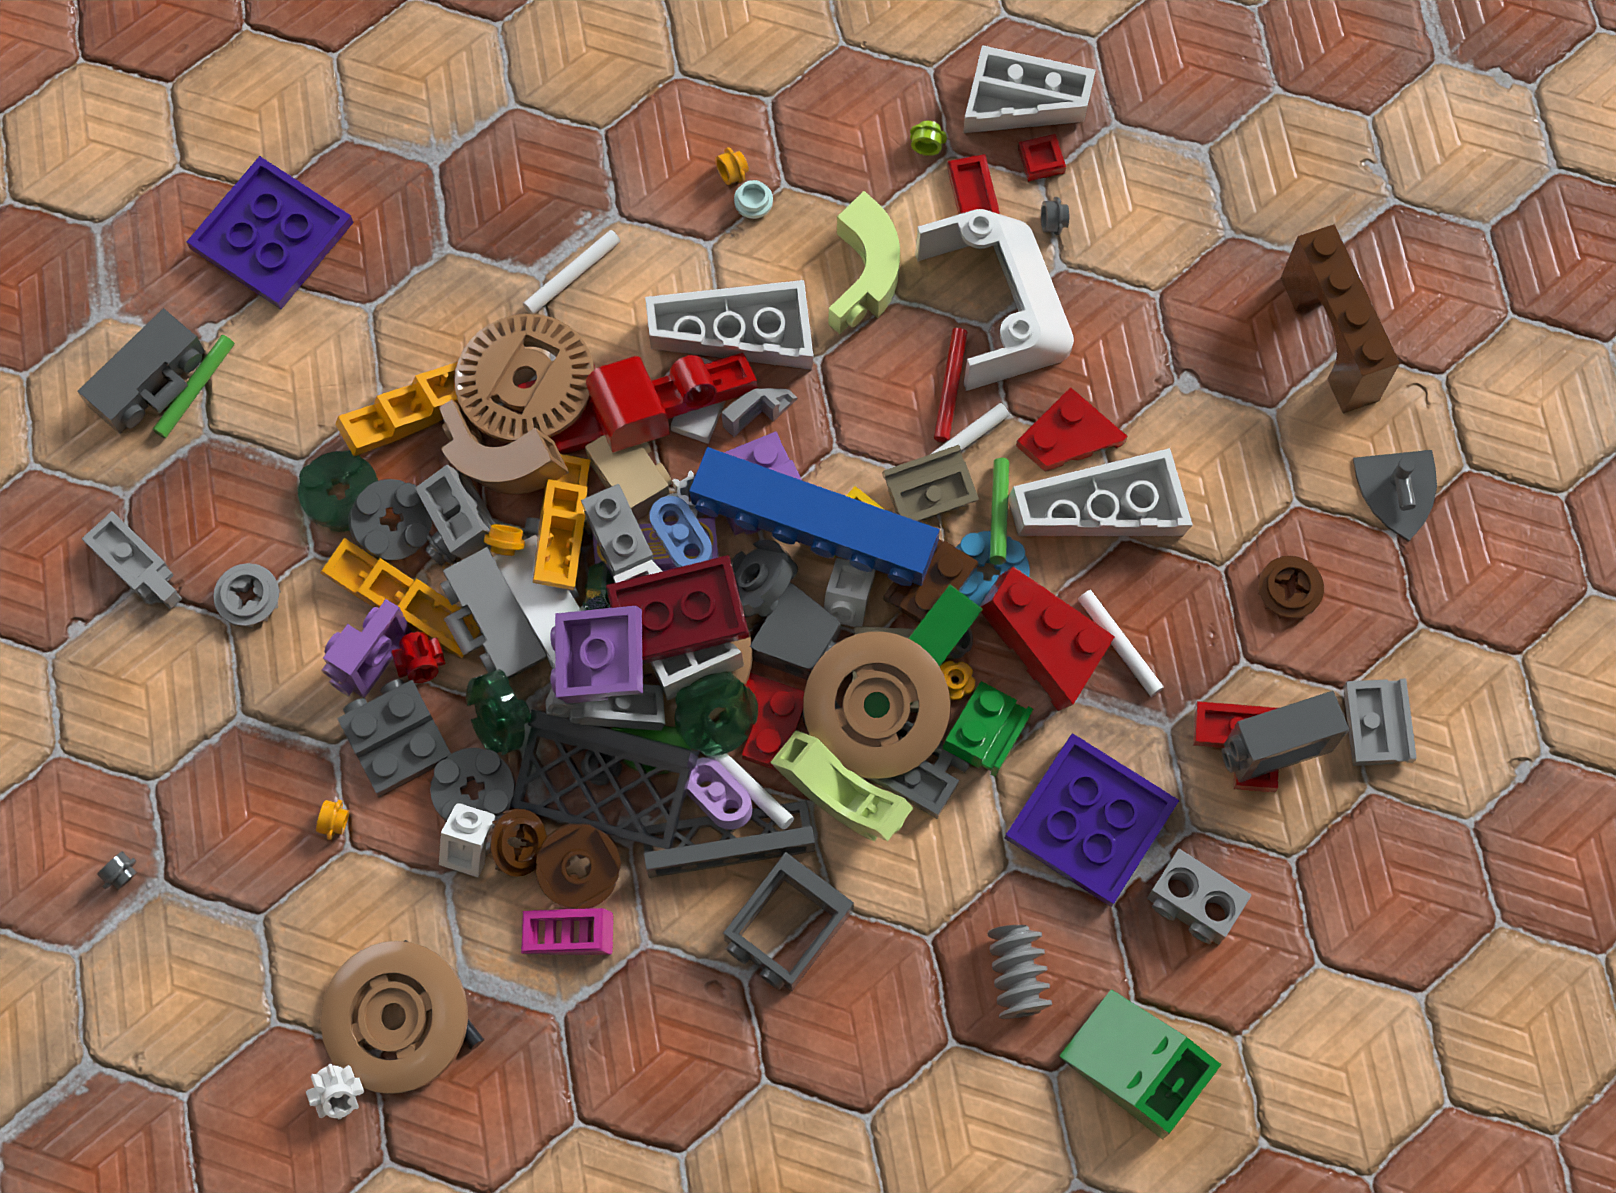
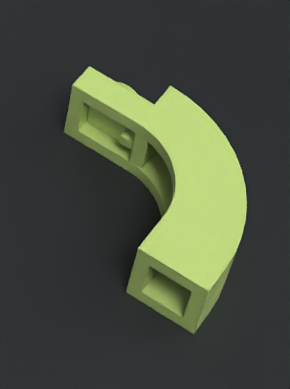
M865 191L837 216V235L860 255L865 266L860 278L829 307L828 325L839 334L849 325L855 327L865 317L867 309L879 318L890 304L898 283L900 244L897 231L889 215Z
M795 731L770 762L789 782L820 808L848 828L874 842L878 837L888 841L894 833L900 830L904 820L913 810V807L905 798L880 789L846 769L818 738Z

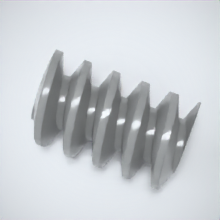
M1007 925L989 930L987 933L988 937L999 940L990 945V953L1001 957L992 963V970L1004 974L995 979L994 985L997 989L1006 991L997 997V1004L1009 1008L1000 1013L999 1018L1027 1017L1039 1014L1041 1010L1051 1006L1052 1000L1039 998V993L1050 988V984L1036 980V976L1047 971V966L1034 964V959L1044 955L1045 949L1032 947L1031 942L1043 937L1042 932L1029 930V927L1026 925Z

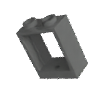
M1330 691L1238 721L1224 743L1225 748L1222 749V757L1227 770L1230 773L1235 772L1240 783L1333 752L1349 731V727L1334 691Z
M785 852L723 932L724 941L728 943L725 949L741 963L746 964L751 960L762 969L759 975L777 990H780L784 985L790 991H793L852 914L854 902ZM783 881H786L832 916L790 972L742 937L743 933Z

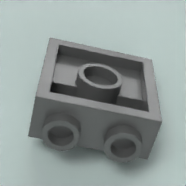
M403 679L391 681L381 688V696L368 703L365 698L352 701L343 708L345 714L337 718L378 797L433 770L440 761L451 755L413 680L404 683Z

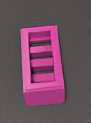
M604 908L523 911L521 953L542 955H611L613 952V913ZM539 921H545V944H538ZM557 921H562L561 943H556ZM574 921H579V943H573ZM592 921H594L593 942H591Z

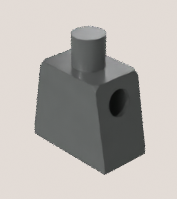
M789 582L786 590L778 599L776 609L768 615L749 646L753 650L752 660L808 680L818 660L836 644L841 633V623L798 587Z

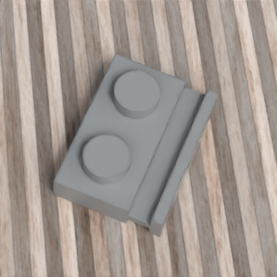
M1406 678L1399 679L1398 681H1388V679L1346 681L1343 689L1353 766L1394 764L1395 762L1413 763L1417 757Z

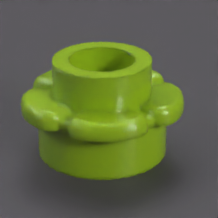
M922 121L910 129L911 147L915 152L922 155L931 156L938 154L942 149V144L947 141L946 132L941 131L940 125L933 121Z

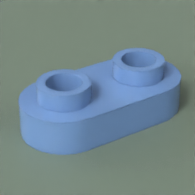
M665 496L658 499L650 510L651 527L675 566L678 568L712 559L711 541L688 504L676 496ZM668 516H675L679 519L672 526L664 523L665 518ZM689 549L699 551V555L694 559H689L684 554Z

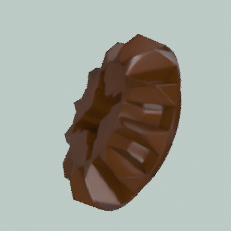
M1282 556L1272 560L1263 569L1259 577L1258 595H1261L1265 609H1271L1279 618L1289 617L1298 620L1303 616L1312 614L1319 606L1324 595V582L1318 569L1306 559L1297 556ZM1293 575H1296L1295 588L1301 591V594L1294 593L1292 598L1286 601L1285 589L1279 585H1286Z
M514 809L503 811V816L500 819L492 821L494 826L492 834L486 837L490 842L491 848L487 856L494 860L496 864L495 870L504 872L508 876H525L536 868V853L547 837L544 825L539 817L529 810ZM516 837L521 839L522 842H526V846L514 848L509 846L507 839Z

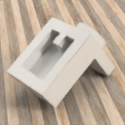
M836 558L826 590L824 609L837 618L841 624L862 627L876 570L864 572L851 566L849 560Z
M460 803L456 804L441 831L439 865L479 877L485 864L486 837H488L493 827L492 821L495 820V815Z

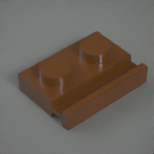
M939 539L922 586L914 583L911 586H904L893 582L884 594L883 600L888 604H893L899 608V611L921 623L949 584L961 592L978 567V561L947 541Z

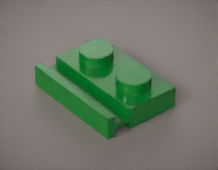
M980 681L946 738L942 749L977 768H980V766L987 768L991 771L990 775L996 777L1034 709L1030 706L1026 709L1016 704L1017 700Z

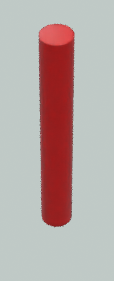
M962 328L952 329L934 433V440L942 443L950 440L968 334L967 330Z

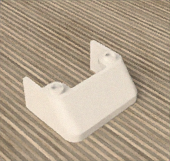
M976 209L918 226L915 250L917 261L967 246L979 249L994 246L1019 311L1006 317L1001 324L1000 339L1004 348L967 359L964 378L966 391L1057 364L1068 358L1074 342L1073 334L1032 229L1025 222L988 210Z

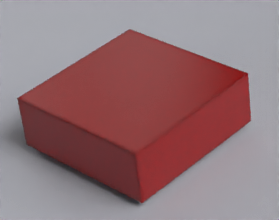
M1056 134L1018 143V151L1028 182L1065 173L1066 164Z

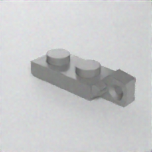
M113 511L82 538L86 545L135 593L141 595L144 599L148 600L155 594L169 609L182 599L177 591L168 583L174 575L169 570L167 564Z
M643 684L642 694L608 696V700L569 704L556 698V694L551 689L546 698V715L562 718L569 717L571 723H580V725L661 731L665 725L663 689L659 685Z

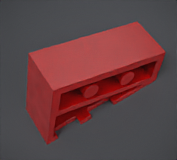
M1014 566L999 575L980 605L983 609L981 613L1010 650L1013 648L1028 669L1026 671L1033 680L1037 679L1052 699L1050 702L1057 711L1075 703L1115 638L1114 635Z

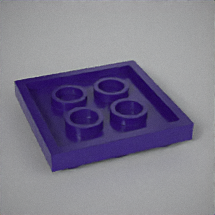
M259 156L186 243L192 251L279 309H282L354 222L351 215Z
M1072 733L1009 828L1004 839L1112 907L1179 800Z

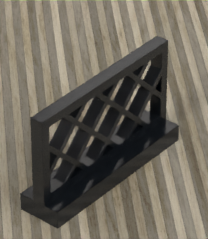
M531 709L528 726H531L510 807L526 809L534 814L571 824H590L604 833L664 849L672 848L692 768H696L699 751L604 726L575 724L570 722L569 717L546 715V711ZM540 737L554 740L562 754L561 757L543 767L536 754ZM564 743L577 747L568 752ZM585 749L592 750L599 760L601 767L582 777L572 757ZM603 754L615 756L616 758L607 762ZM626 759L633 761L641 777L622 788L611 768ZM566 761L577 782L557 792L547 772ZM533 764H534V766L536 767L537 771H536L535 773L531 774L532 767H533ZM643 764L656 768L647 773ZM664 770L679 773L675 792L662 799L650 778ZM605 772L616 793L597 803L586 783ZM541 776L552 797L539 805L524 801L528 784ZM645 782L656 803L637 814L625 793ZM580 787L591 808L579 815L570 814L561 798ZM620 797L631 818L615 826L608 823L601 808ZM673 800L671 810L669 812L665 804ZM555 802L559 810L548 808L547 806ZM660 808L667 821L663 838L649 835L640 820ZM595 813L599 821L586 817ZM634 823L639 832L626 829V827Z

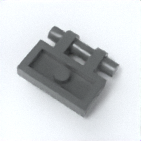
M906 721L903 727L896 733L905 737L914 724ZM941 740L932 753L938 757L934 765L924 761L914 769L898 776L868 779L895 795L905 798L907 802L938 819L959 783L958 779L946 773V771L952 765L965 773L970 763L942 749L944 742Z

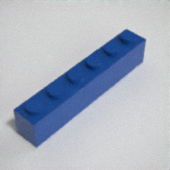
M709 447L705 451L689 490L691 503L696 505V510L710 517H718L719 514L734 519L733 522L746 530L756 531L757 528L771 532L772 536L780 542L790 545L799 542L811 547V551L819 556L833 558L836 555L850 560L849 564L861 571L872 572L875 569L889 574L888 578L904 586H911L912 583L922 586L939 542L940 529Z

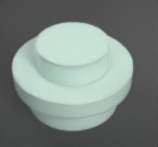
M750 180L743 183L736 190L734 204L742 216L756 219L765 216L771 210L773 195L771 190L762 182Z

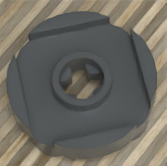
M384 479L368 485L356 497L349 512L348 523L351 536L361 549H364L368 554L373 555L377 559L398 561L414 554L427 542L426 536L431 530L432 518L415 489L416 485L397 479ZM385 509H392L395 515H400L401 522L396 524V531H390L388 525L380 524V518L386 515Z
M773 540L757 541L753 543L757 549L752 550L747 555L740 551L731 559L745 617L755 614L766 617L774 612L778 605V599L798 572V566L791 559L790 554Z
M466 748L452 753L436 765L434 777L431 781L430 793L437 813L445 822H447L454 806L458 803L495 815V820L503 816V811L509 810L516 785L510 768L495 751L481 748ZM475 780L477 784L485 785V789L478 792L479 798L476 800H471L468 794L462 795V789L466 788L467 782Z

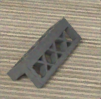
M807 800L781 804L790 814L800 813L802 828L777 831L773 828L776 823L773 820L769 824L764 822L762 819L769 818V816L760 808L752 809L750 820L764 830L759 835L736 838L732 835L736 829H728L726 831L724 828L716 825L708 816L680 820L675 834V838L681 842L677 848L653 851L652 845L643 843L648 877L654 878L779 858L785 852L789 855L815 852V840L810 823ZM667 823L644 827L649 835H662L665 833ZM711 827L722 835V838L715 842L696 845L691 842L700 828ZM690 830L686 837L678 833Z

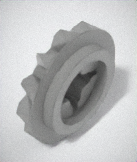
M245 563L230 568L219 578L214 589V604L221 617L232 625L252 628L256 623L268 621L269 615L274 609L278 608V598L281 591L275 577L268 569L257 564ZM254 585L253 592L261 601L249 600L245 606L241 607L242 600L235 592H248L250 587Z

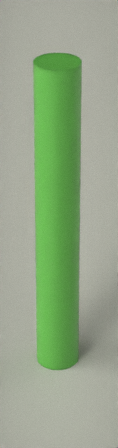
M225 335L220 336L187 381L188 386L173 400L154 426L153 431L165 439L235 345L230 338Z
M997 458L993 462L990 562L994 565H1002L1006 562L1009 460L1006 458Z

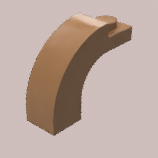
M451 399L439 407L445 420L442 428L451 441L441 448L444 455L455 468L480 485L499 493L523 494L544 488L548 479L557 481L569 473L554 441L537 428L532 429L506 446L487 447L479 429L469 421L457 402Z

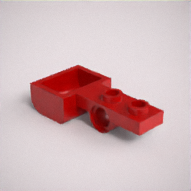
M743 352L704 364L699 356H685L672 365L668 376L652 381L641 357L633 356L601 366L592 371L586 379L590 403L612 453L670 435L669 418L733 399L753 389H758L757 379Z

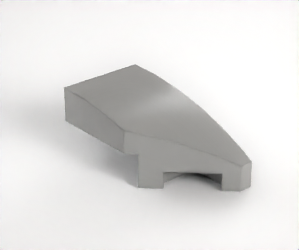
M753 389L722 411L723 428L735 437L761 412L774 422L797 400V397L787 389Z

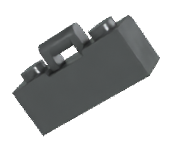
M163 308L77 392L91 410L121 434L127 427L133 428L138 425L149 406L160 414L188 386L180 375L183 372L189 373L193 371L201 362L202 354L205 350L198 337Z

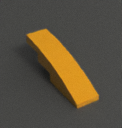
M458 362L415 375L411 385L377 395L373 405L339 415L335 425L353 456L387 445L443 420L444 418L439 407L451 399L459 404L455 391V372Z
M560 454L569 473L557 481L548 479L544 487L532 583L574 591L585 521L581 500L587 496L588 487L586 485L590 460Z
M346 538L342 540L320 574L372 607L379 608L385 599L400 607L410 630L426 633L429 636V640L436 637L439 638L441 648L461 659L464 655L444 620L445 617L462 608L456 604L451 605L447 598L417 578L414 581L383 559L377 560ZM469 615L463 620L473 639H475L480 630L472 615Z

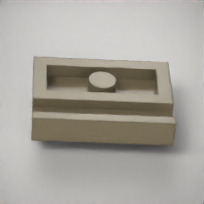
M959 445L882 472L896 514L919 522L979 500Z

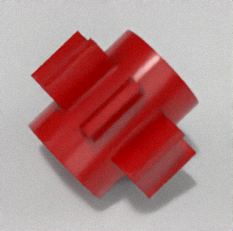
M412 632L405 635L399 641L400 649L391 651L398 676L402 678L407 675L409 681L413 680L414 683H425L434 679L439 672L438 666L446 664L439 638L436 637L429 640V636L424 632Z

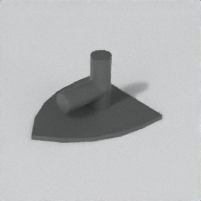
M1432 450L1353 458L1356 479L1362 497L1373 514L1388 529L1405 540L1410 541L1424 525L1434 504L1437 479Z

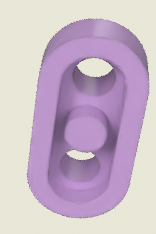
M699 758L696 768H692L686 791L687 795L719 827L737 829L744 826L752 816V803L749 793L719 762L711 758ZM704 781L711 782V785L708 787L699 786ZM729 808L738 809L737 812L732 814L725 813Z

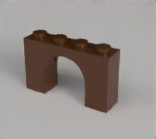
M1335 224L1297 236L1281 275V280L1295 311L1322 303L1333 328L1337 349L1336 362L1327 380L1340 409L1344 414L1380 401L1400 362Z

